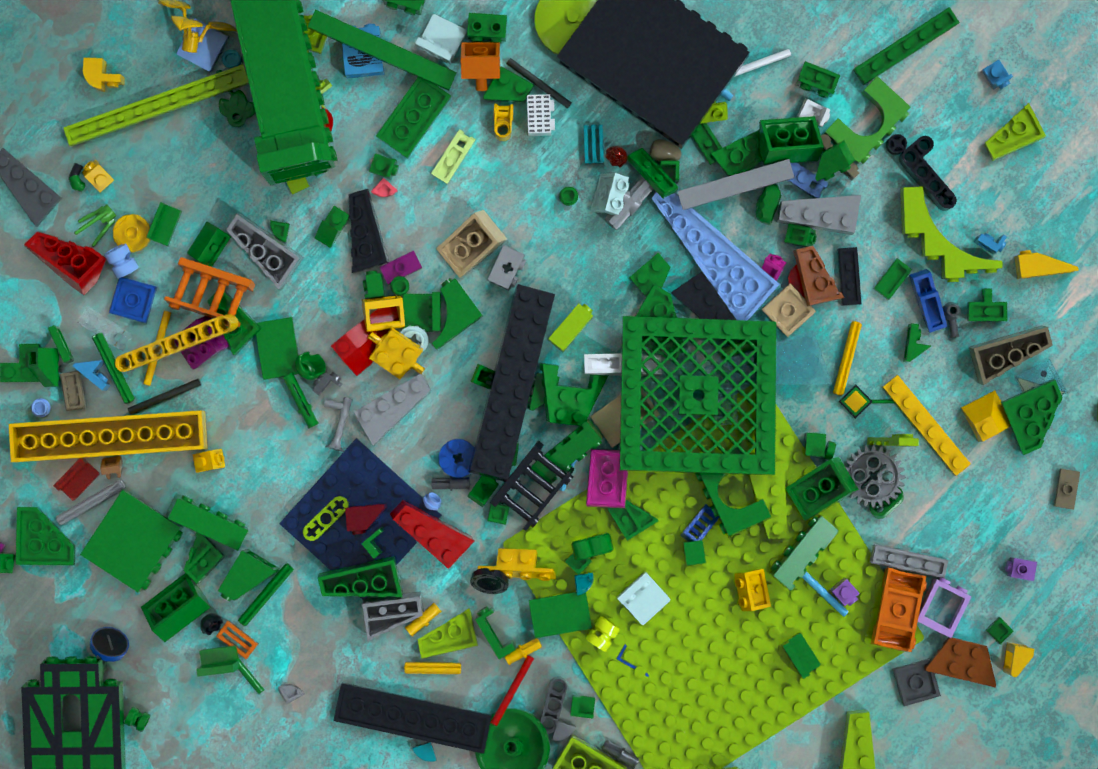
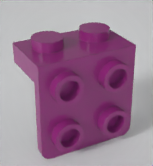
M204 316L199 319H196L184 330L201 324L203 322H206L208 320H211L212 318ZM208 326L207 330L209 334H211L212 329L210 326ZM191 333V338L193 341L195 340L194 333ZM221 335L180 352L190 367L196 369L213 355L226 350L230 345L224 335ZM175 339L174 343L178 347V341Z

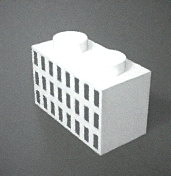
M550 94L527 95L528 136H550L551 130H555V119H551V111H554V100H550Z

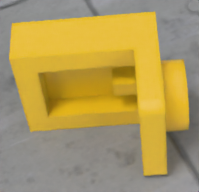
M97 160L88 162L83 168L82 173L84 177L100 193L114 181L112 176Z
M222 449L192 454L196 473L225 468Z

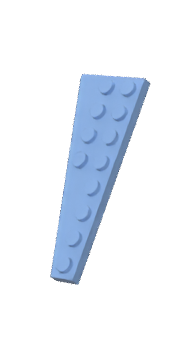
M656 192L652 200L670 223L675 233H677L736 320L748 321L780 283L695 209L683 210L679 196L676 193L663 199Z

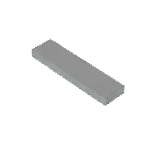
M873 544L869 563L945 579L948 560Z

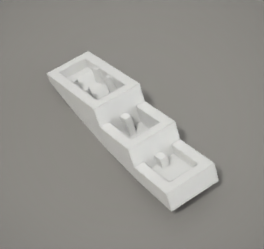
M622 353L584 354L585 374L621 376ZM648 355L642 356V362L648 357ZM654 355L661 363V355ZM651 358L644 364L650 372L657 367ZM641 368V376H648ZM659 368L653 375H662V370Z

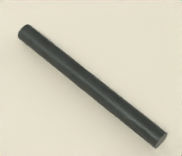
M510 58L506 63L545 93L550 94L552 98L567 109L572 104L571 101Z
M199 378L131 406L128 408V411L132 415L201 386Z

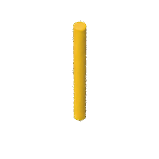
M164 310L155 341L165 337L171 312ZM157 361L148 365L143 384L151 386Z

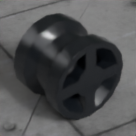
M901 134L891 136L886 142V149L892 155L901 154L907 147V140Z

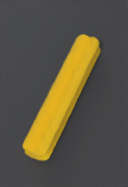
M405 662L404 671L406 674H461V663Z

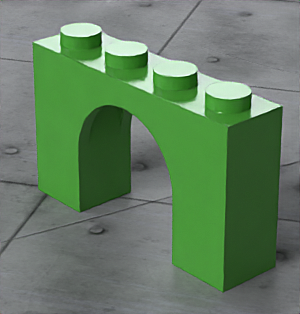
M878 76L864 89L862 94L878 108L881 114L879 130L869 136L858 135L837 118L824 133L830 137V142L833 145L844 140L855 159L854 163L856 165L860 162L864 164L871 156L869 152L873 148L877 150L884 142L881 139L885 134L890 136L897 128L894 125L898 120L903 122L909 115L907 111L911 108Z

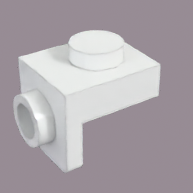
M805 98L797 116H815L817 125L823 127L830 118V109Z

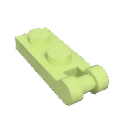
M460 129L431 173L447 185L476 141L475 138L466 136L465 132ZM459 141L465 143L463 148L457 145Z

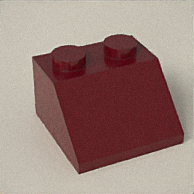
M387 503L345 508L347 531H352V535L366 533L365 530L371 528L386 510Z

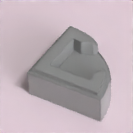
M284 684L278 687L287 704L304 695V692L299 687L292 684Z
M558 721L552 740L560 741L568 738L574 732L576 726Z

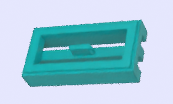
M603 124L584 125L585 164L604 163ZM588 130H591L592 160H589ZM595 130H599L600 159H596Z

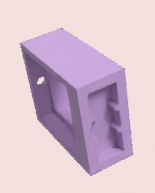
M940 577L939 580L933 578L921 603L918 622L952 638L971 596L967 595L968 590L957 586L956 589L949 586L951 582ZM939 586L963 598L948 628L925 617Z

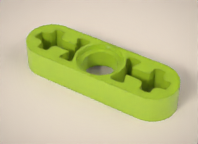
M343 496L335 497L304 527V537L309 541L317 540L345 513V508L349 507L348 500ZM343 500L344 509L339 508L335 511L338 514L335 517L334 513L328 510V508L331 506V509H334L337 506L335 502ZM323 513L331 515V522L329 524L322 523L321 515ZM317 520L318 524L324 527V529L321 530L319 527L315 531L316 536H308V528H314L317 525L314 521Z

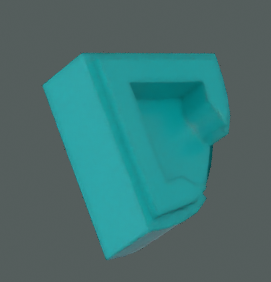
M593 572L574 576L577 596L584 594L591 588L594 580Z
M431 742L412 748L420 759L428 762L437 761Z

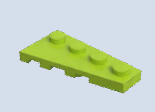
M892 434V438L867 437V445L919 446V438H913V434Z
M775 461V475H749L756 501L758 502L763 499L771 515V519L763 522L768 539L788 538L784 461Z

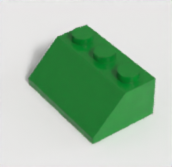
M815 116L760 120L759 150L764 165L774 164L787 159L790 160V163L819 161L824 145Z
M186 573L141 606L151 630L164 642L211 608L203 592Z

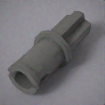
M452 476L450 478H433L431 485L432 489H450V491L452 489H470V478H452Z
M608 740L602 746V751L616 758L617 762L621 761L632 769L639 762L640 758L625 751L624 747L620 748Z

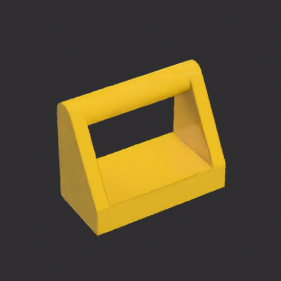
M400 295L361 299L366 332L387 330L392 327L394 329L405 327L403 298ZM397 306L399 321L370 324L369 309Z
M1007 642L1003 672L1012 677H1017L1033 658L1034 648Z

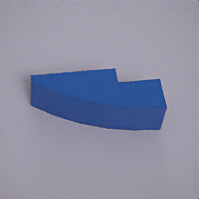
M924 269L910 274L909 278L928 332L931 333L948 327L931 272L928 269Z

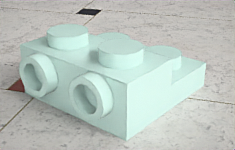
M617 173L600 174L591 211L619 215L624 205V194L629 187V177Z

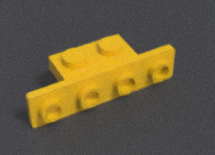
M498 548L496 566L477 567V569L488 568L492 572L499 570L509 579H512V577L522 580L537 578L542 581L556 579L554 569L536 568L537 550Z

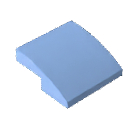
M195 18L194 20L203 23V27H192L191 31L198 32L200 37L207 24ZM209 29L203 37V41L199 42L197 53L182 50V41L177 55L211 72L219 54L223 52L229 36L217 29Z

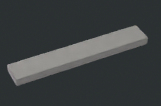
M787 159L680 190L678 195L682 209L686 210L794 179L790 160Z

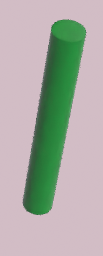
M239 659L240 668L238 670L254 690L260 694L265 689Z

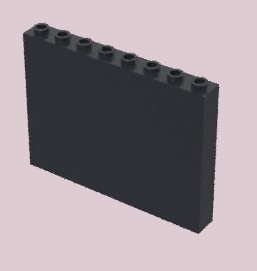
M598 0L557 55L556 59L559 64L682 149L747 60L750 52L747 51L748 48L744 44L734 42L728 33H721L717 30L715 24L701 19V15L698 12L685 8V4L680 0Z

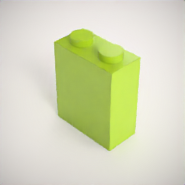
M578 303L548 340L564 353L592 320L593 315L591 313L593 310L586 304L581 306Z

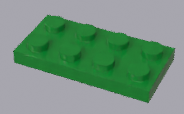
M417 77L376 137L408 159L452 96L437 85Z

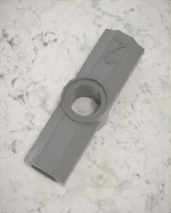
M643 177L640 178L634 187L624 194V205L619 215L608 214L604 220L615 230L620 228L625 220L638 210L643 200L652 192V186Z

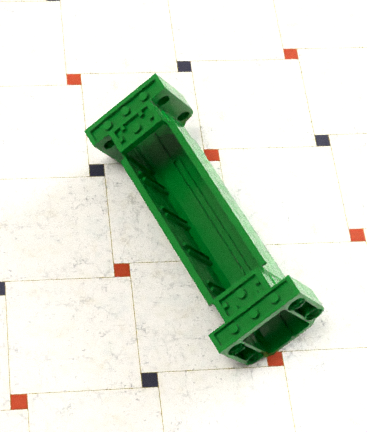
M230 0L261 136L254 137L260 173L271 186L328 172L336 167L334 161H338L334 147L330 145L333 142V137L329 127H326V124H329V119L325 108L322 109V105H325L323 94L317 88L321 85L317 72L313 70V68H316V63L312 52H309L312 49L308 34H305L308 28L304 16L301 15L304 12L302 2L300 0Z

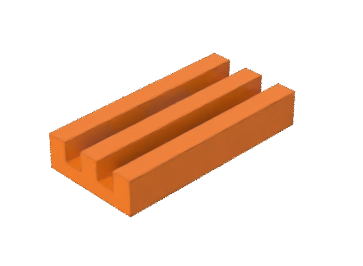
M229 620L216 635L217 638L228 646H234L235 644L222 635L226 633L248 651L245 653L237 647L238 654L245 659L250 656L259 644ZM227 627H230L233 631H235L246 641L252 644V646L250 647L245 642H243L240 638H238L236 635L230 632L227 629Z

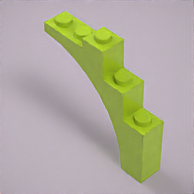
M903 187L900 189L902 235L907 234V238H918L919 234H921L922 257H927V260H939V256H941L942 279H947V282H959V278H965L964 270H966V274H977L978 270H985V273H997V269L1003 268L1002 261L986 260L972 256L955 247L940 233L926 207L923 187Z

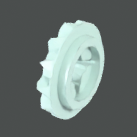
M409 325L402 329L400 333L407 338H412L416 334V339L419 341L414 343L422 347L423 351L427 348L429 340L425 329L419 328L418 325Z

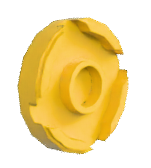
M124 215L117 220L113 227V239L117 246L126 243L131 252L141 251L150 242V239L146 238L150 225L146 219L139 215Z

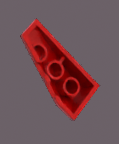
M397 306L378 308L370 314V324L399 321ZM364 320L331 345L333 350L356 376L374 362L369 359V356L374 351L376 343L367 338L370 332H366ZM390 329L372 332L381 338L382 336L386 335Z

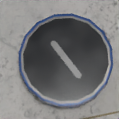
M113 627L97 629L89 642L92 653L96 657L97 655L101 657V660L109 662L121 660L129 648V640L126 635Z

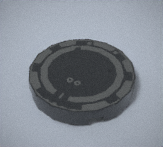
M488 568L477 569L472 573L470 579L471 586L474 589L487 594L503 593L509 585V578L499 570L492 572Z

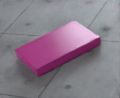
M591 449L586 499L587 507L625 508L628 471H619L620 450Z

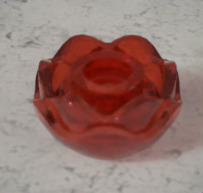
M611 146L606 150L605 157L612 166L621 168L623 165H626L628 159L627 152L622 147Z

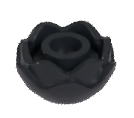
M210 613L203 617L200 623L201 632L211 635L213 631H218L221 624H223L221 616Z

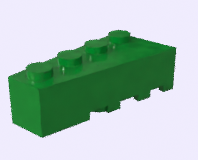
M176 493L166 513L169 520L239 551L248 532V528L245 527L246 523L235 519V521L228 519L227 514L220 511L216 513L210 510L211 507L203 503L198 504L192 498Z

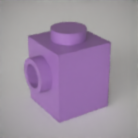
M1010 557V561L1006 563L1005 571L1008 572L1007 576L1034 581L1037 562Z
M846 578L841 579L830 589L831 593L843 606L847 604L851 606L857 601L858 598L856 596L860 594Z

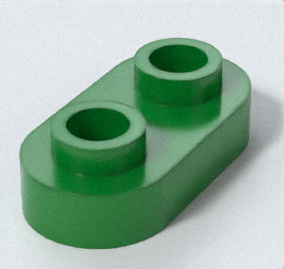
M900 487L898 489L902 493L895 492L894 495H898L896 500L889 498L890 504L884 501L882 512H877L878 508H881L879 503H876L875 508L870 504V512L875 518L883 519L887 517L903 502L904 493Z

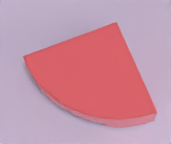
M384 178L371 191L372 194L378 197H389L398 192Z

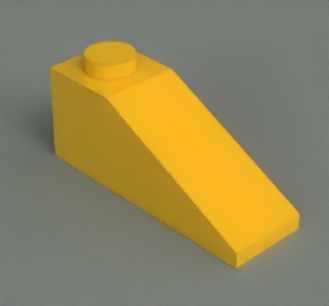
M1031 250L1020 251V255L1014 257L1017 279L1079 271L1077 266L1040 253H1031Z

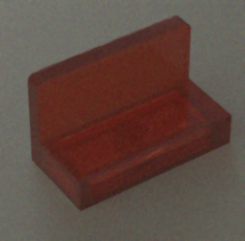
M79 458L53 486L58 491H63L74 501L100 473L85 458Z

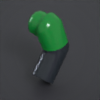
M74 163L68 179L72 189L81 192L85 188V183L81 182L79 177L83 166Z

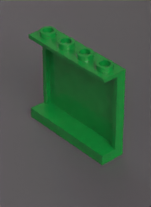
M122 490L80 555L136 592L146 591L152 582L149 579L153 573L156 575L161 569L162 565L160 563L162 559L170 555L173 550L171 548L174 541L178 542L183 535V532H181L183 526L177 525L134 497L128 490Z

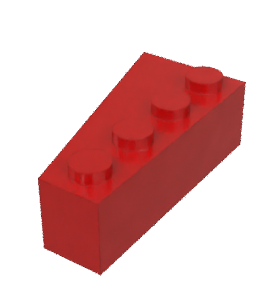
M404 500L390 513V516L397 524L448 569L475 541L471 535L458 530L456 527L441 521L439 518Z

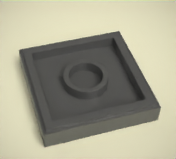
M930 658L892 669L903 706L941 696L935 673L924 671V667L931 662Z

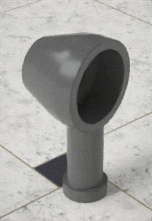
M948 302L942 308L946 320L949 321L950 338L960 337L956 320L960 317L961 308L957 303ZM951 307L955 308V314L950 313Z

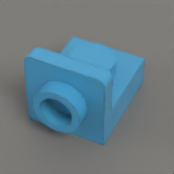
M1000 60L981 70L993 90L997 87L1003 89L1010 84L1009 80L1013 78V75L1008 74Z
M980 234L976 237L974 243L991 254H995L1003 250L1006 245L1005 239L1007 236L1002 235L997 242H994L995 239L989 234Z

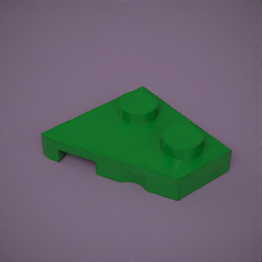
M501 66L500 78L493 79L483 99L488 101L525 102L534 84Z
M657 253L630 276L629 279L646 297L653 284L660 288L663 287L671 267Z

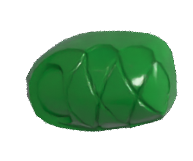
M777 184L764 187L756 203V218L766 225H771L782 196Z

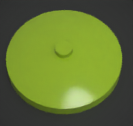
M539 0L535 11V29L543 45L558 55L598 0Z

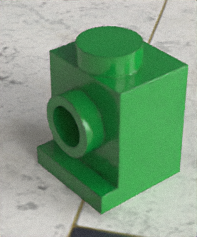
M377 270L367 271L365 275L366 280H363L364 292L368 291V294L364 295L365 299L385 297L382 274L377 273Z

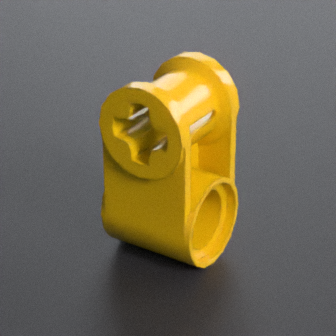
M494 103V131L499 141H507L511 137L513 104H510V106H499ZM501 127H505L508 129V133L500 135L498 130Z

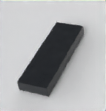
M857 247L838 248L840 291L845 297L841 299L842 306L861 305Z

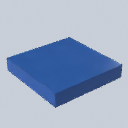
M124 277L119 278L109 313L147 324L157 287Z

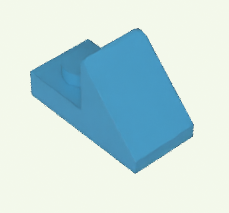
M103 360L81 362L73 365L76 370L102 391H107L111 386L107 382L109 379L100 372L97 374L104 364Z

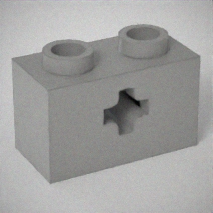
M503 245L487 280L508 291L510 287L514 288L518 280L516 274L518 270H523L526 263L524 259L525 254ZM511 264L513 271H508L506 274L503 266Z

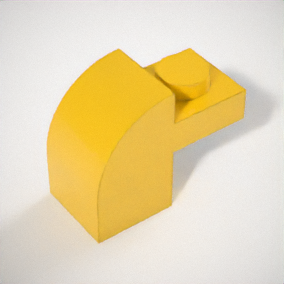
M83 57L84 78L96 90L105 92V85L109 88H119V85H125V77L121 74H106L107 62L103 58Z

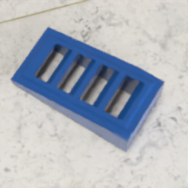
M705 504L680 536L687 542L702 540L719 519V516L715 517L711 507ZM703 513H707L713 519L710 521ZM700 518L701 520H703L707 524V527L704 526L700 521H698V519ZM694 524L697 527H699L703 532L700 533L696 528H694ZM689 531H691L698 538L696 539L692 534L689 533Z

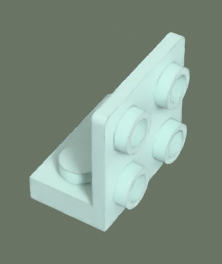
M433 14L422 37H418L415 45L417 49L451 65L467 30Z
M646 571L617 596V599L641 625L648 622L670 602V598Z

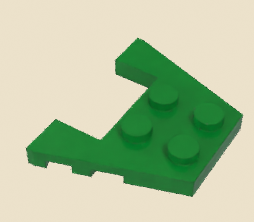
M540 363V370H542L543 379H541L542 386L545 392L546 421L578 426L583 424L587 420L609 375L590 374L588 388L556 385L559 366L556 364Z

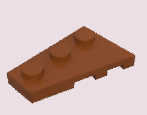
M814 246L793 251L807 306L845 298L842 292H839L835 286L836 282L833 277H830L826 271L825 264Z

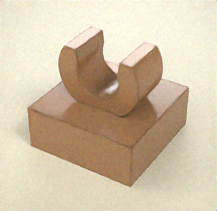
M122 457L103 458L100 466L101 474H106L108 480L111 479L112 473H116L117 477L120 478L123 464Z

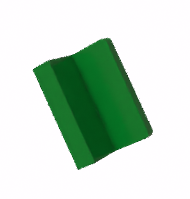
M160 202L146 238L169 246L182 211Z
M206 222L187 251V254L202 264L212 267L231 236L211 223Z
M383 527L361 543L373 559L382 553V550L373 540L385 531Z
M801 633L796 634L781 644L803 679L810 676L809 673L821 665Z
M235 645L199 651L202 666L196 669L198 677L232 673L240 668L237 647Z

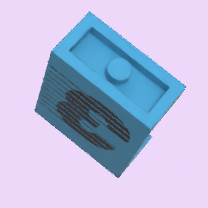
M366 24L364 27L358 28L380 38V28L375 24ZM342 44L344 69L347 79L385 75L383 61Z

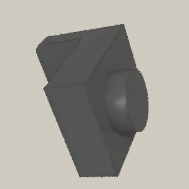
M326 372L322 378L318 377L315 380L312 391L317 395H321L331 381L341 387L343 385L340 382L342 378L334 372L331 374Z

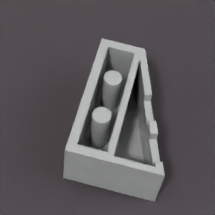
M421 591L404 593L403 597L363 599L362 603L367 642L378 635L385 634L391 629L404 625L423 615Z

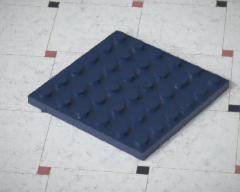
M356 438L279 524L328 569L335 570L395 556L397 565L418 541L390 516V513L402 500L437 518H440L442 514L437 510L426 508L423 497ZM335 497H345L349 502V507L387 503L386 510L371 528L365 530L366 533L352 535V531H347L346 514L344 513L317 540L309 541L303 535L304 527ZM337 500L335 502L337 506L334 509H331V506L328 508V510L334 513L335 517L338 515L335 511L339 508L344 509L343 500L340 502ZM329 513L321 515L322 523L329 524L331 522V515ZM317 520L314 521L317 525L312 529L308 528V536H316L315 531L319 527L323 530L324 527L320 526ZM383 527L385 531L373 540L382 550V553L373 559L361 543Z

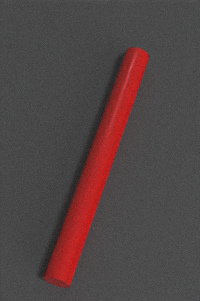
M527 655L490 722L492 725L497 727L530 668L534 660L533 657Z

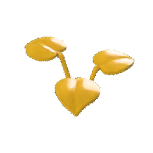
M180 0L158 1V4L177 8L183 12V17L171 16V20L180 31L184 29L182 50L186 52L197 53L198 44L203 41V37L209 29L237 32V28L228 23L209 21L199 37L198 32L191 31L192 27H203V23L187 18L186 9H191L188 3Z

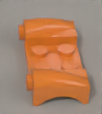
M885 568L882 583L883 591L871 644L904 652H912L916 644L915 632L922 596L927 585L925 581L926 576L907 573L893 568Z

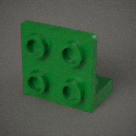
M441 293L403 294L404 328L409 325H418L419 328L425 329V332H441Z

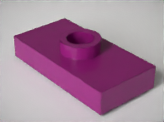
M411 251L381 266L380 269L389 285L395 277H405L422 269V266L415 252Z

